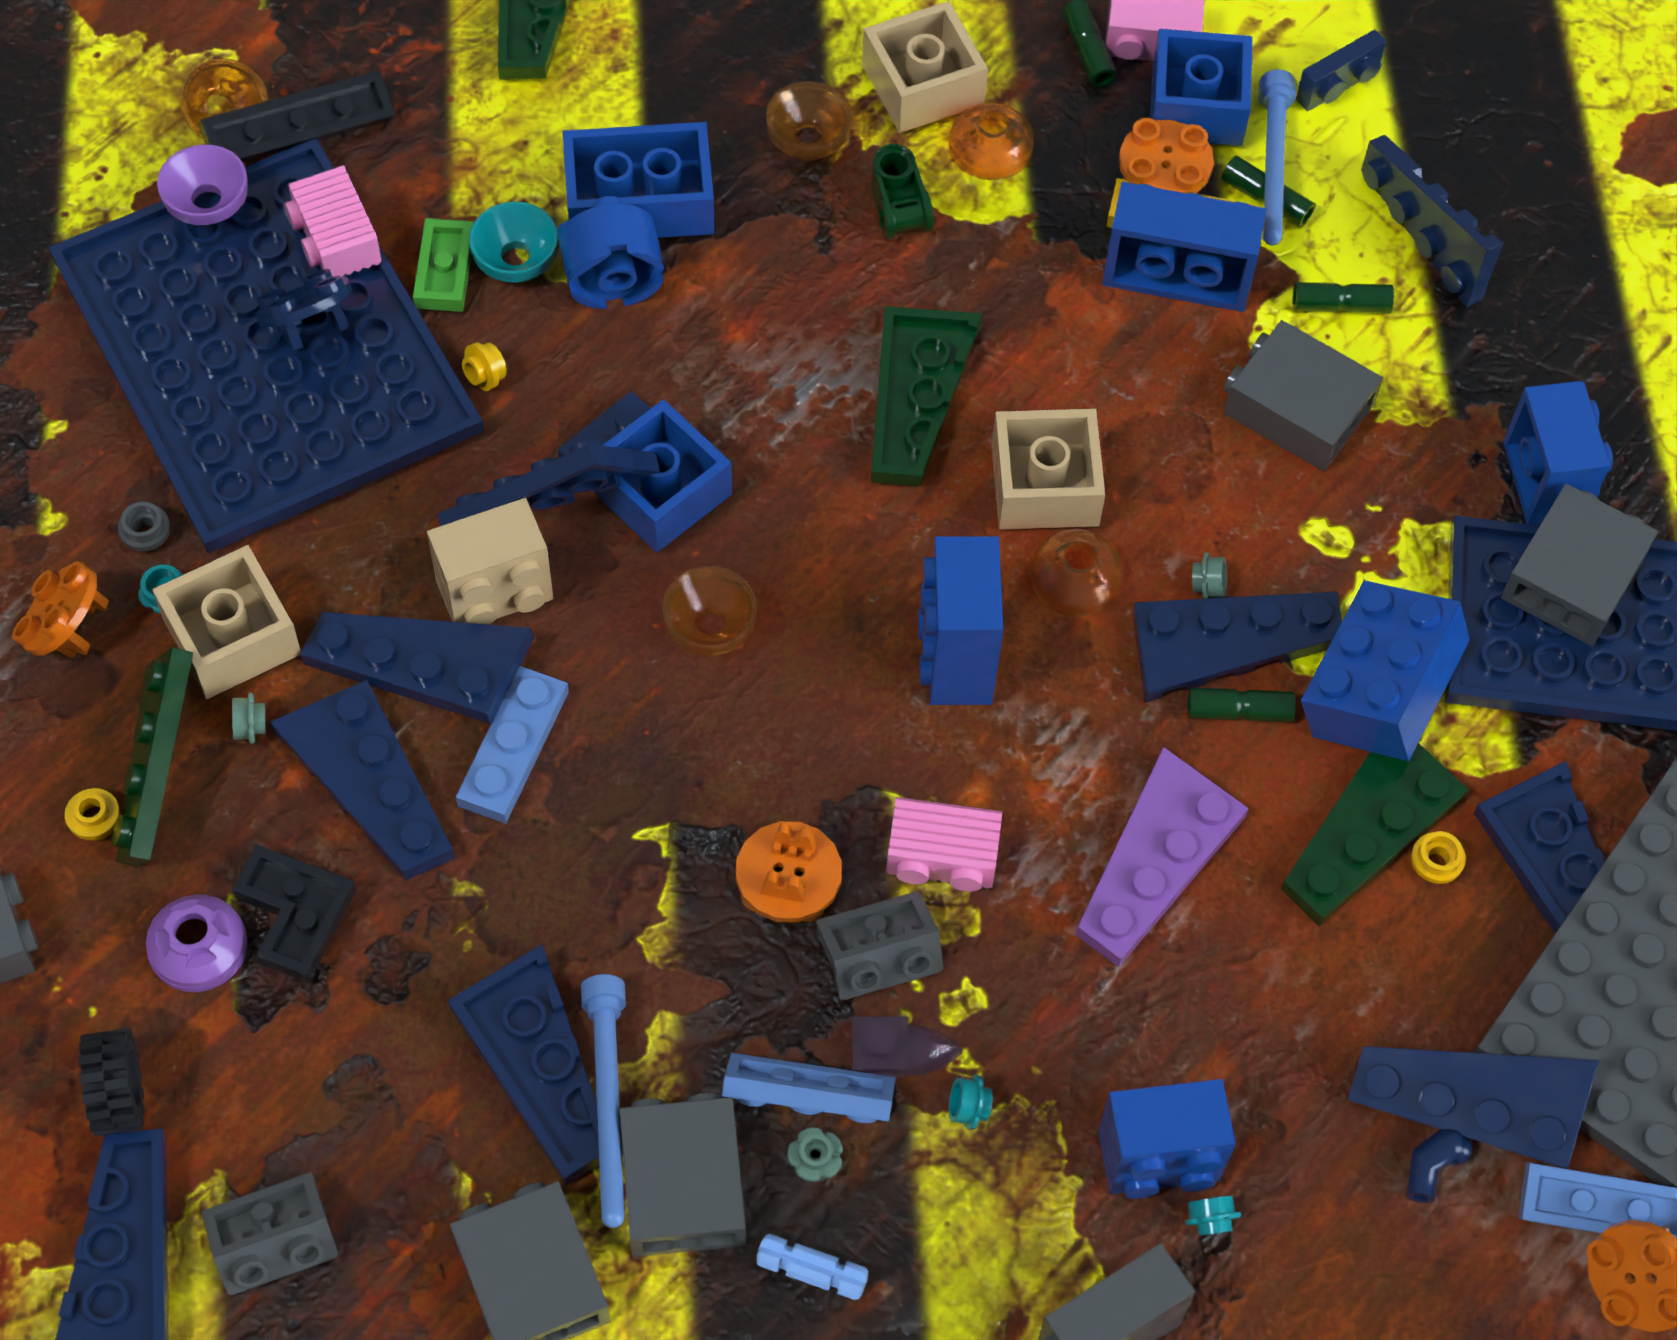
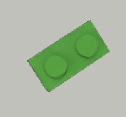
M425 218L413 293V302L417 309L464 311L472 256L469 237L473 221Z

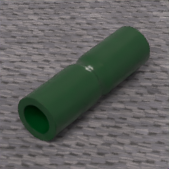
M1073 0L1064 7V18L1074 43L1079 48V55L1091 85L1096 88L1106 87L1116 80V69L1105 42L1101 39V32L1088 1Z
M1235 155L1226 165L1221 180L1250 198L1264 203L1265 172ZM1284 184L1283 218L1302 228L1312 216L1316 203Z
M1295 282L1293 286L1292 305L1294 311L1337 312L1345 310L1351 313L1391 314L1393 309L1394 289L1392 284L1350 283L1343 286L1339 283Z
M1191 687L1188 691V719L1236 720L1242 718L1247 721L1293 723L1295 718L1296 699L1295 693L1292 691L1247 690L1240 692L1235 689Z

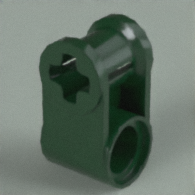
M887 144L880 147L873 157L871 193L877 208L883 237L885 239H892L895 233L922 228L924 232L932 231L934 229L932 204L929 194L924 188L912 151L900 144Z

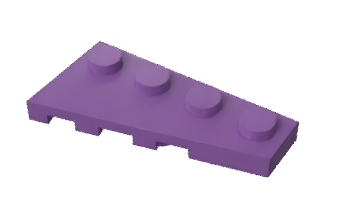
M1163 747L1078 925L1076 936L1117 967H1120L1246 818L1249 808Z

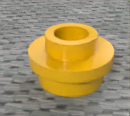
M475 342L465 348L462 369L467 380L484 391L496 388L499 381L506 376V364L498 348L489 342L485 344Z
M90 788L77 793L70 799L65 809V821L69 830L75 836L90 841H98L108 837L114 831L115 824L120 816V807L115 797L108 791L99 788ZM100 807L97 815L93 817L83 816L84 812L88 809Z
M1436 831L1427 833L1416 841L1411 852V862L1417 874L1426 881L1435 884H1445L1452 882L1461 874L1465 866L1466 855L1461 843L1455 836L1447 832ZM1429 855H1440L1444 858L1446 865L1435 864L1429 859Z

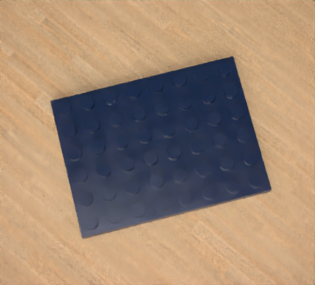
M317 138L246 166L248 192L244 204L236 213L221 222L209 225L185 223L171 215L163 202L160 201L48 247L58 271L208 554L484 432L483 420L380 245L382 261L379 265L372 264L369 269L363 267L360 272L353 271L351 275L344 274L342 276L349 279L352 287V292L340 301L349 325L348 329L339 332L338 328H334L328 313L323 311L301 320L302 323L296 326L303 348L293 351L292 348H289L280 326H260L256 317V312L260 309L257 302L259 296L278 288H284L287 293L304 286L302 281L304 277L321 270L320 265L310 267L301 244V239L307 238L303 228L296 231L293 230L284 206L285 202L291 201L289 183L334 168ZM205 192L196 197L194 205L199 208H211L219 203L221 196L214 192Z

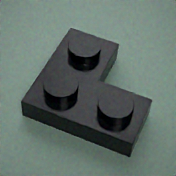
M256 844L232 888V893L237 900L277 915L256 955L259 964L309 983L357 889L353 880Z

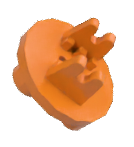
M1142 118L1134 123L1132 131L1125 136L1119 152L1120 171L1128 183L1147 184L1154 188L1197 194L1210 179L1214 167L1213 149L1208 143V133L1201 126L1196 124L1187 125L1174 120Z
M75 561L59 570L56 574L50 570L43 572L32 586L31 595L35 599L26 615L16 624L12 633V639L34 656H45L54 650L70 658H75L77 652L87 655L91 646L90 643L74 631L83 621L86 613L94 614L96 608L105 611L109 600L96 590L97 574L94 570L83 562Z
M779 821L758 829L744 842L736 858V884L740 891L743 905L758 915L775 922L799 923L801 921L813 922L823 916L825 909L833 903L841 886L842 860L835 844L820 829L802 822ZM781 867L783 870L781 872L774 871V868ZM801 871L804 875L796 876L795 873Z
M1630 1219L1612 1224L1592 1241L1586 1250L1589 1281L1598 1300L1601 1302L1603 1316L1610 1323L1620 1327L1628 1325L1634 1329L1654 1333L1674 1329L1677 1327L1676 1237L1669 1233L1668 1226L1659 1227L1650 1222Z

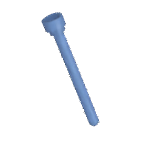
M1279 69L1268 71L1261 76L1258 91L1259 101L1267 110L1264 208H1267L1263 227V239L1268 245L1272 246L1279 244L1283 236L1286 110L1296 99L1295 77L1288 71Z
M601 974L589 977L582 982L581 1002L582 1009L588 1013V1018L594 1024L601 1217L607 1227L617 1228L624 1221L625 1211L616 1019L620 1017L621 1011L626 1006L625 982L621 978L614 975Z

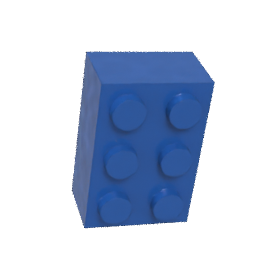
M707 122L562 131L569 220L577 214L592 208V204L597 199L614 196L621 200V204L637 206L652 215L658 238L715 234L714 196Z
M1122 182L1111 231L1102 286L1244 312L1259 255L1267 208L1251 206L1244 202H1229L1203 197L1196 193H1181L1159 189L1147 184Z
M935 536L933 557L923 558V583H921L920 609H918V639L922 640V654H920L919 658L920 686H929L930 705H992L1003 636L999 536Z
M1364 580L1301 699L1312 736L1409 762L1470 641L1460 601Z

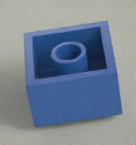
M1159 28L1152 64L1150 118L1154 120H1174L1187 125L1196 124L1204 128L1208 133V143L1243 146L1251 111L1253 36Z
M1584 381L1525 387L1504 437V448L1527 524L1536 525L1543 522L1566 483L1578 490L1590 492L1598 498L1605 476L1612 469L1613 457L1611 447L1607 442L1602 441L1598 428V406L1595 400L1589 399Z
M663 399L602 445L655 452L660 472L644 478L640 477L639 474L625 473L619 476L621 486L604 492H600L597 489L592 490L640 538L658 553L732 495V462Z
M1223 1079L1110 1092L1098 1129L1109 1194L1125 1193L1126 1197L1130 1199L1153 1196L1159 1192V1188L1181 1186L1182 1191L1197 1192L1213 1187L1215 1182L1221 1180L1236 1145Z

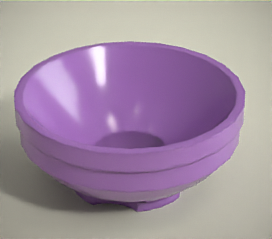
M195 145L182 149L168 158L158 174L157 187L164 206L176 219L194 225H209L229 218L240 209L247 196L248 178L244 164L232 151L216 145ZM214 192L221 196L219 203L214 207L199 208L194 205L196 197L202 193Z
M198 894L181 897L162 908L152 920L146 938L147 956L154 973L168 986L184 992H202L224 984L242 966L248 946L246 928L237 912L228 903L219 898ZM189 919H200L208 925L206 936L195 944H183L176 939L178 927Z

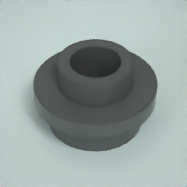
M136 502L129 505L123 511L118 522V533L121 541L128 548L135 551H150L166 541L170 533V522L167 514L160 507L150 502ZM144 526L152 527L151 529L145 532H137L140 528Z

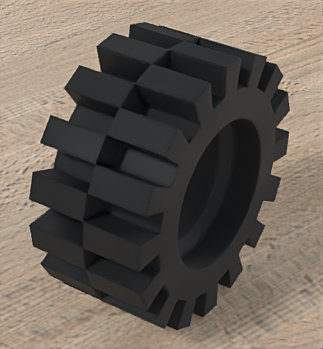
M123 1028L81 1035V1042H79L81 1074L79 1075L80 1084L83 1085V1104H86L85 1114L87 1121H89L91 1132H93L94 1136L142 1129V1126H144L143 1115H145V1107L142 1101L144 1099V1089L141 1085L142 1072L139 1070L138 1051L136 1052V1042L134 1037H132L131 1029Z

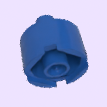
M614 196L601 197L594 201L592 208L577 214L558 227L559 244L568 286L570 287L573 299L578 303L591 308L608 309L606 301L622 298L624 306L633 305L650 297L661 287L663 283L662 272L664 271L663 258L652 215L644 209L633 205L621 204V200Z

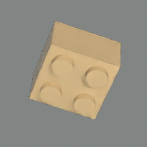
M950 1L863 29L862 66L899 133L985 104L988 68Z
M1096 409L995 412L991 445L999 530L1099 526L1105 500V486Z
M526 498L427 531L436 583L452 622L490 625L498 618L518 611L523 613L531 612L541 607L545 602L553 600L548 549Z
M249 545L152 589L163 621L178 648L193 652L190 670L206 700L300 655L301 650L294 625Z

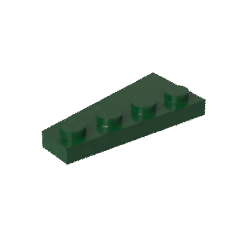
M499 0V79H546L571 0Z
M885 306L871 483L921 486L981 326L982 313Z
M172 647L145 667L138 720L134 732L132 759L123 785V793L126 794L124 812L117 819L112 837V845L118 847L117 863L138 867L151 860L193 652Z
M1419 743L1409 762L1370 752L1285 878L1281 890L1320 926L1465 799L1469 789Z

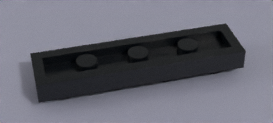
M380 70L204 118L200 120L198 127L205 145H216L228 149L244 162L287 150L314 138L322 140L392 120L396 113Z

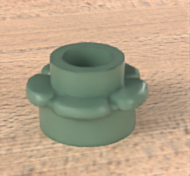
M1205 552L1202 562L1193 563L1192 586L1194 593H1202L1204 599L1226 597L1227 564L1225 557H1211L1210 552Z
M252 692L248 693V698H232L233 740H249V744H254L255 734H266L265 703H255Z
M816 1127L807 1128L798 1134L797 1141L790 1143L787 1152L788 1161L791 1166H794L796 1174L803 1180L821 1182L833 1177L842 1166L840 1154L843 1151V1147L838 1137L833 1133L827 1132L825 1134L820 1128ZM813 1150H818L821 1152V1156L814 1159L810 1153Z

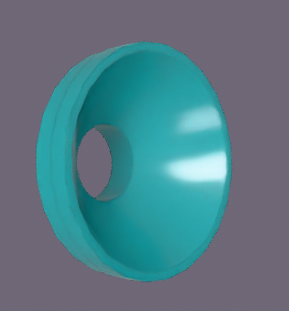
M512 201L492 206L481 213L474 221L470 230L469 242L473 258L477 266L485 274L504 282H522L538 277L551 266L557 255L558 233L554 221L544 210L529 203ZM516 248L523 249L530 255L529 259L521 265H509L502 260L505 252Z

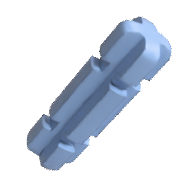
M772 1234L765 1235L761 1241L757 1252V1264L760 1267L774 1272H778L780 1268L786 1270L785 1276L828 1291L831 1286L835 1287L838 1290L837 1294L853 1300L859 1299L863 1294L868 1280V1270L865 1267L849 1261L846 1262V1265L839 1264V1258L798 1243L794 1245V1248L790 1247L787 1244L788 1240Z

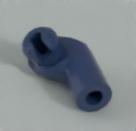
M1440 1129L1416 1146L1411 1154L1407 1198L1419 1203L1434 1202L1438 1170L1449 1163L1452 1165L1465 1163L1472 1153L1470 1140L1462 1136L1459 1131Z

